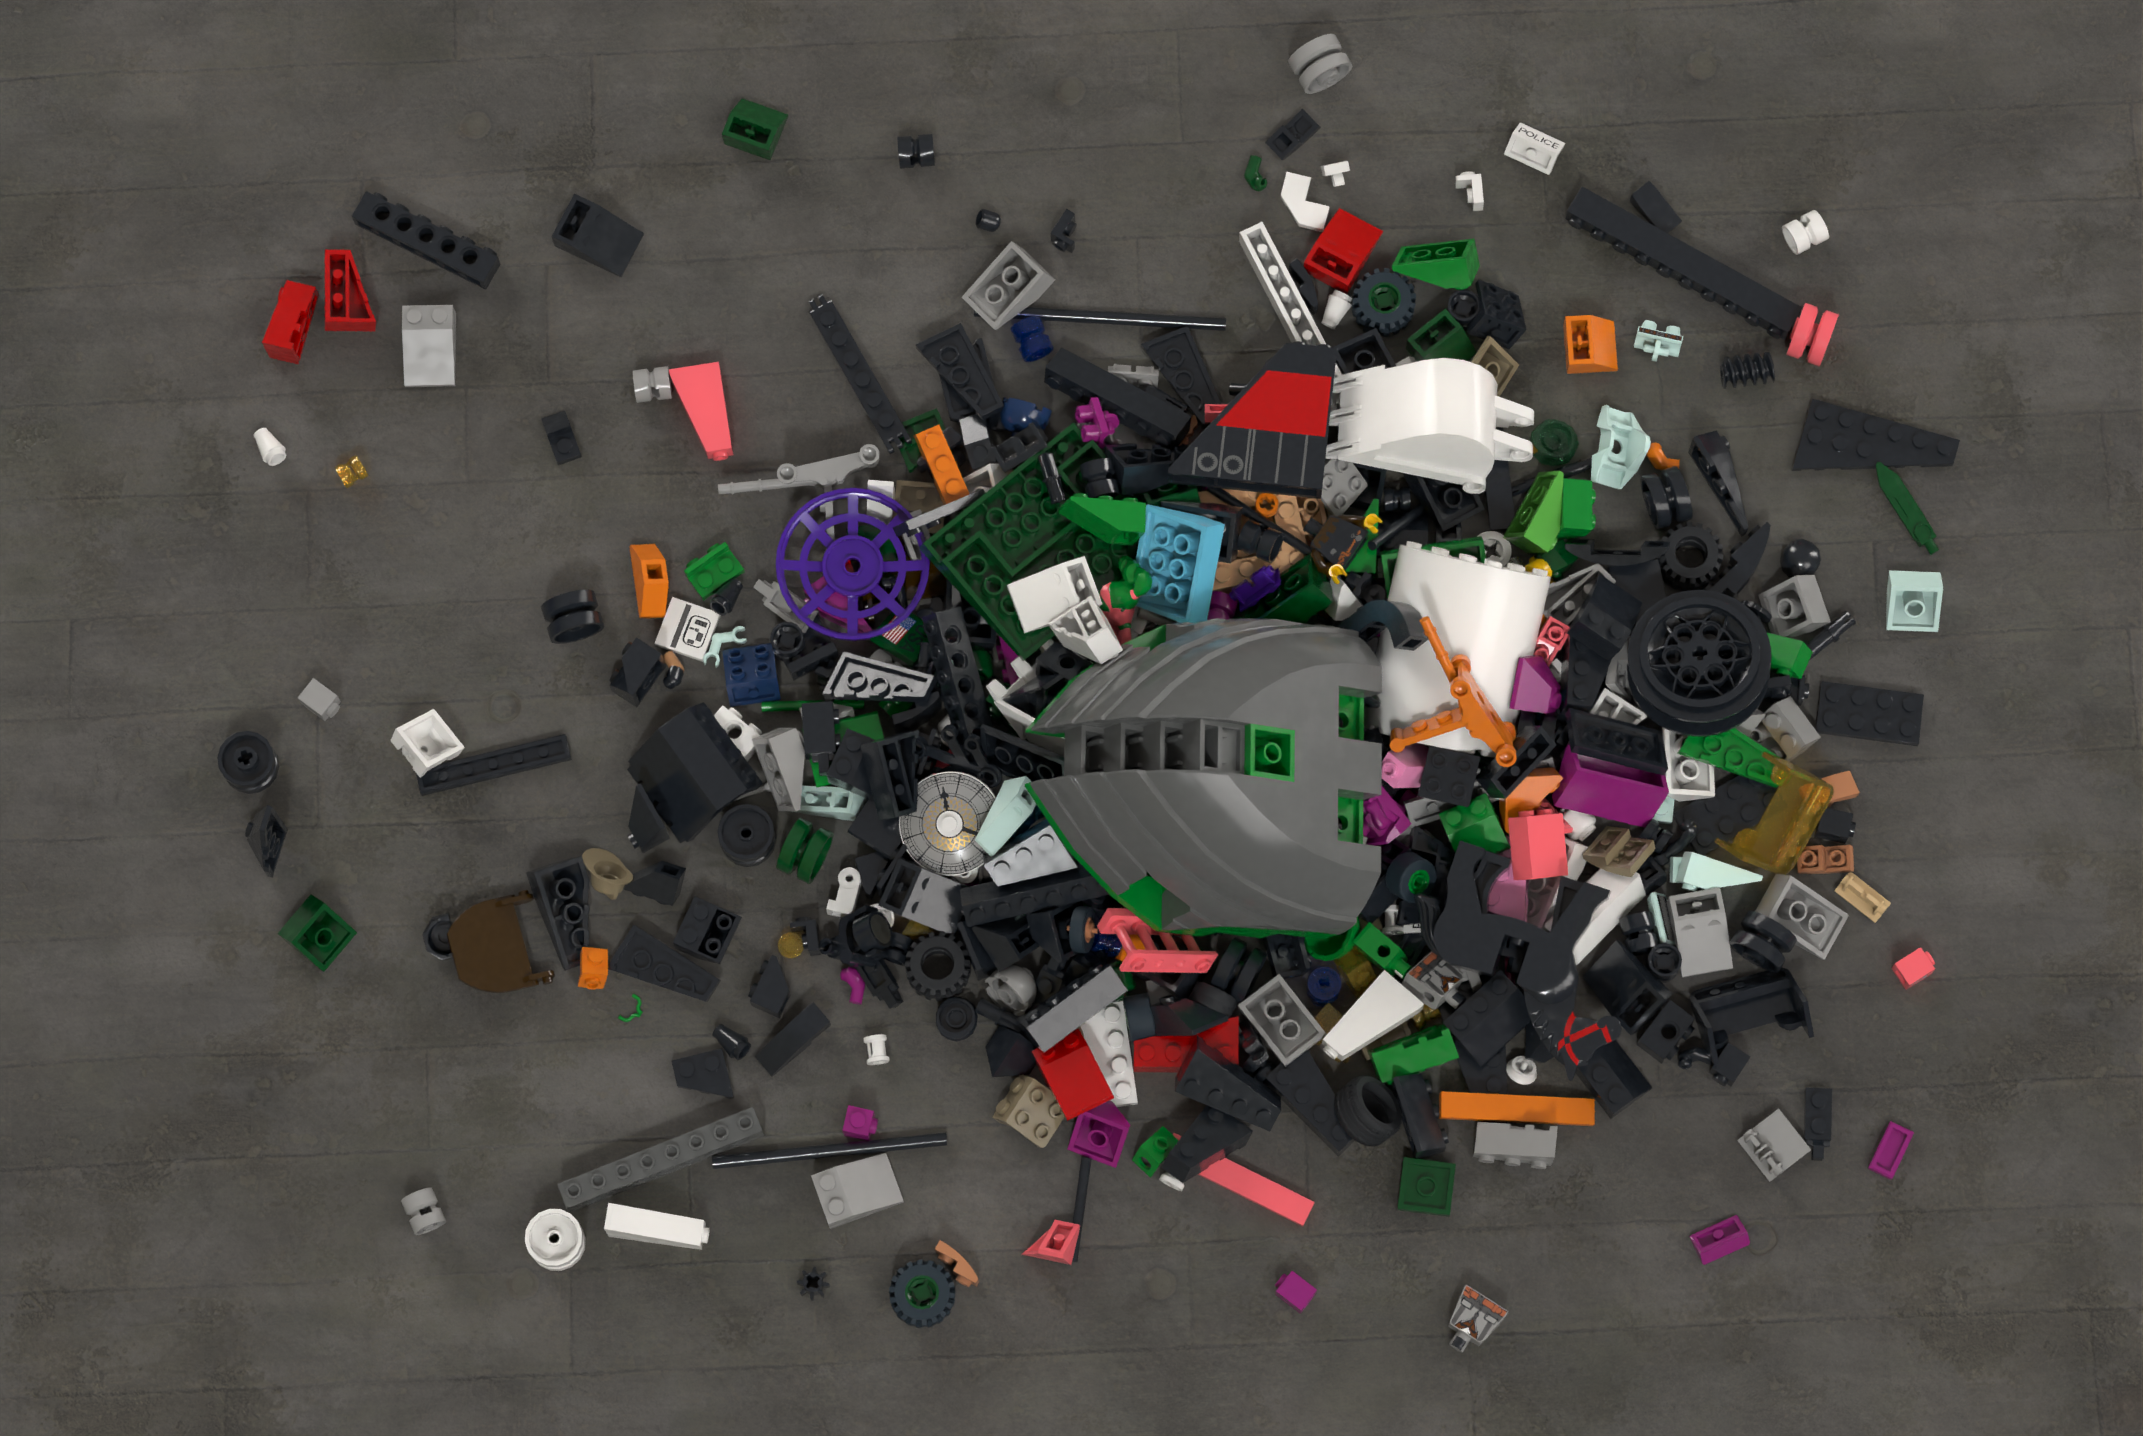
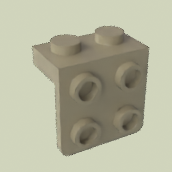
M1019 1075L1011 1083L1010 1091L1005 1099L998 1103L992 1118L1001 1124L1012 1127L1036 1146L1044 1148L1065 1116L1048 1088L1032 1077Z

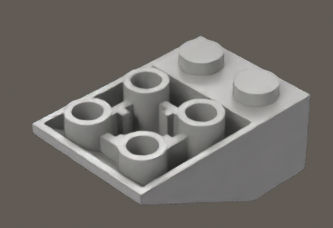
M1720 887L1669 896L1666 904L1675 947L1679 950L1682 957L1680 967L1682 978L1733 969L1726 914Z

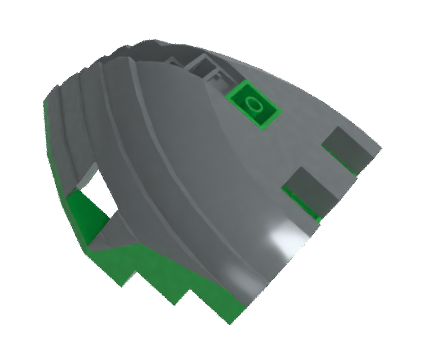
M1215 618L1196 623L1165 624L1121 644L1123 651L1118 656L1107 660L1103 664L1094 662L1072 678L1026 729V733L1065 738L1064 776L1029 782L1025 784V788L1075 859L1115 900L1155 931L1197 937L1217 932L1256 938L1284 934L1324 939L1342 934L1357 923V916L1366 905L1381 874V847L1363 844V800L1380 796L1382 781V744L1364 741V698L1382 693V666L1371 648L1364 640L1358 637V631L1279 619L1249 618L1226 620ZM1339 716L1343 721L1342 727H1339ZM1338 818L1342 822L1341 830L1338 829ZM1146 872H1148L1152 877L1146 876Z

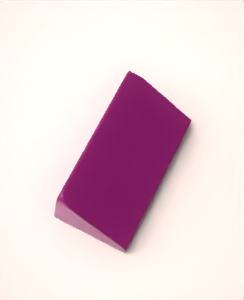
M1737 1215L1689 1236L1703 1265L1750 1244L1748 1232Z

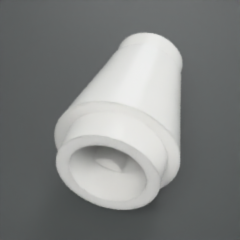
M1334 290L1332 295L1329 294L1321 323L1331 329H1335L1351 308L1352 298L1338 290Z
M261 428L254 433L256 443L265 463L275 466L286 458L285 447L267 428Z

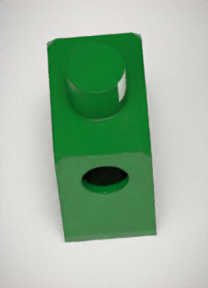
M1370 922L1352 941L1365 959L1382 972L1385 970L1392 977L1397 974L1404 980L1406 974L1413 968L1407 963L1408 958L1402 949Z

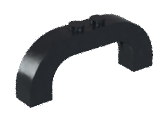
M1387 600L1371 601L1359 607L1354 614L1342 620L1341 624L1337 626L1358 631V637L1366 643L1385 628H1388L1395 649L1414 651L1428 640L1420 623V619H1422L1420 613L1411 605L1402 602Z

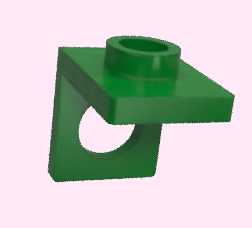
M1162 1126L1140 1146L1132 1161L1151 1178L1160 1164L1166 1160L1169 1152L1177 1144L1178 1140ZM1141 1157L1146 1158L1151 1167L1146 1166Z

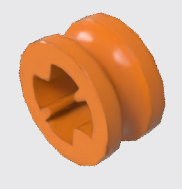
M1262 493L1256 499V511L1266 518L1274 516L1278 511V499L1273 494ZM1263 500H1267L1268 503L1273 502L1274 505H1271V510L1267 511L1266 508L1260 507V505H1263Z

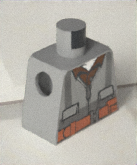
M1432 951L1406 974L1402 985L1431 1009H1437L1446 1001L1457 1010L1466 1001V997L1458 991L1464 979L1461 972Z
M1465 1285L1448 1325L1449 1328L1456 1332L1449 1345L1463 1353L1470 1341L1480 1346L1506 1318L1509 1311L1470 1286Z

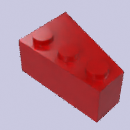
M325 249V331L375 332L376 320L368 303V298L363 289L351 250Z

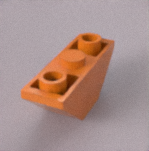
M655 544L630 545L639 618H663L666 614L669 584L665 558Z
M1554 767L1534 768L1507 798H1499V820L1503 829L1508 834V818L1519 817L1518 812L1535 811L1541 805L1542 800L1560 786V782L1564 778Z

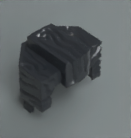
M449 913L432 917L422 934L426 951L441 960L452 958L447 933L452 926Z

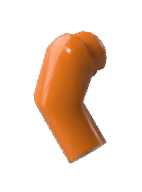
M1651 443L1647 457L1655 469L1663 470L1673 466L1679 468L1680 460L1666 458L1659 443Z

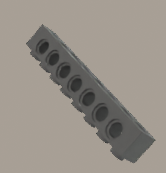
M751 1107L557 1185L566 1209L571 1213L764 1136L755 1110Z

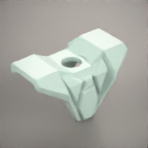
M1604 405L1601 408L1597 422L1601 436L1599 450L1596 454L1592 455L1591 481L1615 489H1622L1638 471L1650 449L1651 440L1642 430L1633 413L1619 411ZM1614 440H1617L1621 446L1618 454L1611 451Z

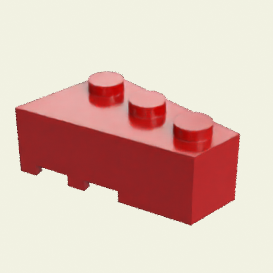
M286 280L284 287L280 288L278 303L262 341L269 358L299 365L319 297L316 287Z

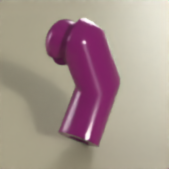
M844 968L840 973L842 981L847 982L852 988L849 1002L861 1005L866 984L856 968Z

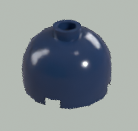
M1003 397L1004 408L1000 412V419L1005 429L1012 432L1011 437L1027 428L1028 424L1036 421L1043 431L1046 429L1052 413L1050 409L1043 407L1042 410H1039L1034 403Z

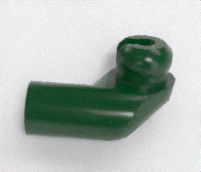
M1251 155L1244 178L1251 189L1259 192L1266 188L1268 182L1258 172L1262 159Z

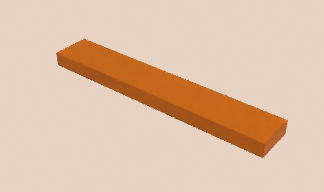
M1441 1091L1439 1093V1119L1593 1126L1595 1125V1099Z

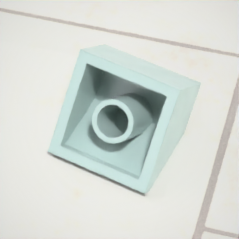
M1889 570L1886 604L1887 630L1938 632L1943 594L1940 572Z

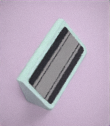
M1652 892L1647 898V903L1655 924L1653 928L1654 933H1657L1659 944L1675 945L1666 904V895Z

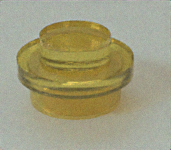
M786 933L778 941V950L785 958H796L804 949L802 938L796 933Z

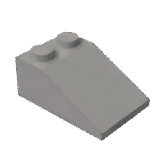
M1011 241L962 298L993 329L997 330L1038 300L1055 279L1022 247Z
M453 305L402 306L404 386H455L456 312Z
M777 728L753 738L752 742L778 811L800 810L805 758L802 734L796 728Z
M1776 874L1755 911L1786 927L1796 936L1797 942L1795 945L1825 960L1849 916L1794 877L1783 874Z
M1280 974L1238 1005L1245 1018L1248 1019L1256 1032L1285 1067L1327 1035Z
M886 1153L839 1165L811 1175L830 1229L904 1202Z

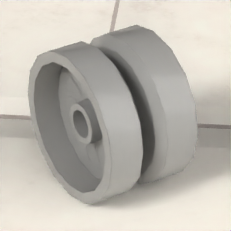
M1326 34L1317 37L1301 46L1290 56L1288 64L1295 75H1301L1299 83L1305 93L1313 94L1325 90L1343 79L1351 71L1352 63L1346 53L1340 52L1342 47L1336 35Z

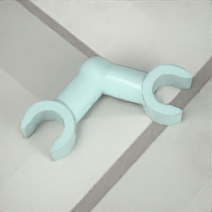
M738 626L731 632L714 633L711 638L709 652L703 657L704 665H706L709 657H715V667L719 666L720 658L718 654L721 643L732 641L737 644L746 643V638L738 639L735 636L737 632L745 631V627Z

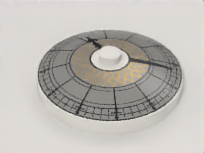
M941 772L923 779L917 786V812L899 817L901 839L903 844L908 847L907 852L920 866L940 875H961L983 865V856L988 853L975 839L996 799L995 794L981 780L962 772Z

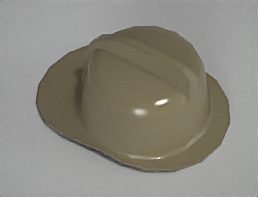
M591 848L582 854L584 865L591 873L592 887L594 890L605 894L611 900H615L618 894L623 891L625 885L633 880V874L613 853L600 848Z

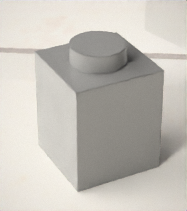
M314 678L297 697L303 706L323 721H326L328 717L332 718L340 708L339 704L341 701L338 696Z

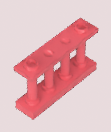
M1108 908L1097 925L1101 934H1116L1127 953L1119 967L1121 972L1207 973L1218 956L1216 951H1201L1191 935L1155 931L1127 908ZM1128 934H1137L1146 950H1136ZM1150 935H1159L1167 950H1158ZM1171 935H1181L1189 951H1179Z

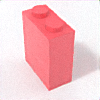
M1552 809L1536 810V815H1534V811L1518 812L1519 817L1508 818L1513 880H1530L1568 875L1563 813L1552 814Z

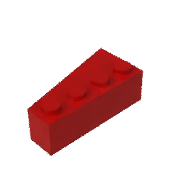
M1239 1016L1229 1018V1021L1193 1036H1152L1135 1040L1134 1072L1178 1073L1197 1035L1205 1041V1044L1212 1049H1217L1223 1054V1057L1231 1063L1238 1065Z

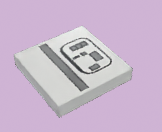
M672 597L654 644L660 648L672 650L675 653L703 662V657L707 653L712 635L715 632L721 615L712 610Z

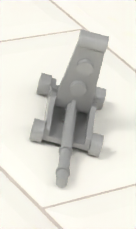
M866 444L860 449V452L797 467L784 463L777 470L778 479H758L757 481L718 484L719 494H734L814 486L824 488V493L832 491V487L837 484H843L850 474L864 468L872 469L876 467L879 462V450L875 445ZM833 501L826 502L820 506V512L826 513V520L833 517ZM834 526L825 530V532L835 541Z

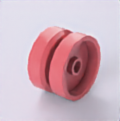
M1805 303L1800 318L1797 317L1789 338L1791 343L1786 355L1799 359L1803 355L1805 346H1810L1807 361L1820 367L1839 314L1826 310L1821 317L1820 323L1817 324L1814 322L1818 314V308Z

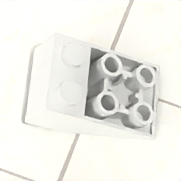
M1085 556L1058 564L1007 585L1024 634L1049 626L1048 623L1090 596L1093 597L1099 607L1102 605Z

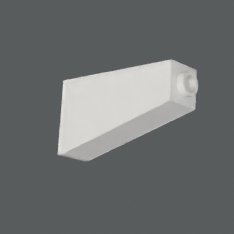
M1384 970L1324 1037L1322 1041L1323 1051L1332 1059L1337 1057L1343 1061L1418 1014L1423 1009L1424 1003Z
M608 1203L604 1230L609 1237L702 1250L703 1243H708L710 1228H706L705 1221L701 1219Z

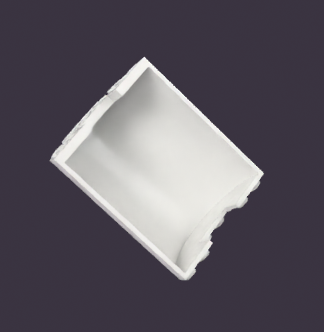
M1407 541L1406 545L1400 544L1388 601L1409 604L1420 613L1422 618L1429 616L1433 626L1437 629L1436 632L1445 651L1448 652L1450 661L1459 654L1465 655L1470 659V674L1501 720L1512 723L1517 733L1521 710L1510 709L1509 707L1519 658L1533 656L1551 579V576H1547L1548 571L1533 568L1532 572L1525 571V567L1522 565L1508 563L1507 567L1502 566L1503 563L1490 559H1485L1484 563L1476 562L1477 558L1475 556L1462 553L1459 554V558L1452 557L1447 549L1432 546V550L1429 551L1421 549L1422 544ZM1385 628L1380 633L1376 657L1382 666V693L1372 695L1381 704L1378 708L1364 706V727L1370 730L1379 727L1380 733L1390 736V732L1394 728L1404 729L1418 720H1427L1435 717L1440 712L1458 708V699L1451 695L1450 682L1439 660L1436 659V654L1429 640L1414 651L1395 649L1388 628ZM1466 727L1417 742L1469 754H1475L1476 750H1478L1480 755L1496 758L1494 751L1484 741L1473 738Z

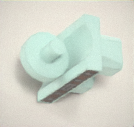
M1645 320L1642 326L1638 327L1634 348L1653 353L1652 361L1657 362L1658 355L1666 357L1668 355L1679 356L1683 336H1680L1679 327L1670 325L1667 326L1666 332L1656 330L1657 324L1649 320Z

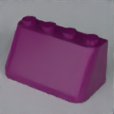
M1568 743L1559 770V774L1564 779L1560 782L1557 790L1552 793L1554 806L1562 809H1569L1646 828L1669 794L1665 774L1663 776L1572 753L1570 743Z

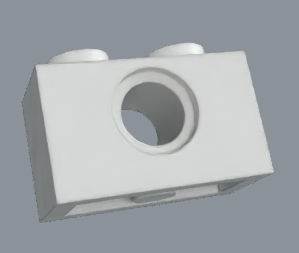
M722 705L714 717L722 728L725 729L727 735L732 729L742 731L740 737L730 739L748 762L756 752L752 739L760 736L762 731L752 723L749 725L741 720L742 715L731 707L728 710Z

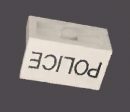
M1519 123L1511 135L1504 155L1549 175L1565 143L1523 123Z

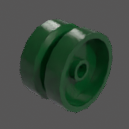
M799 818L784 842L776 868L788 875L797 868V878L807 884H811L827 857L834 834L822 827L813 834V824L803 818Z

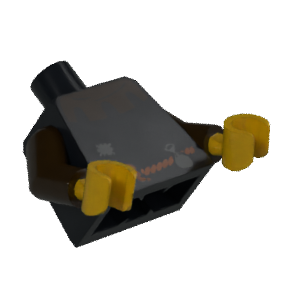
M1369 514L1368 516L1338 515L1337 517L1330 515L1324 525L1311 518L1304 527V531L1314 537L1310 544V550L1312 551L1311 557L1317 571L1332 578L1335 584H1339L1340 581L1337 576L1340 578L1342 575L1347 576L1345 571L1368 540L1369 532L1367 529L1376 534L1378 529L1373 525L1383 521L1376 514Z

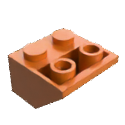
M1593 315L1565 316L1563 329L1567 374L1618 371L1614 321Z

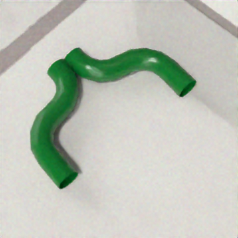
M632 995L638 1001L636 1006L638 1013L631 1014L629 1018H624L620 1015L618 1019L629 1022L634 1017L639 1018L643 1013L640 1010L642 1001L639 996Z

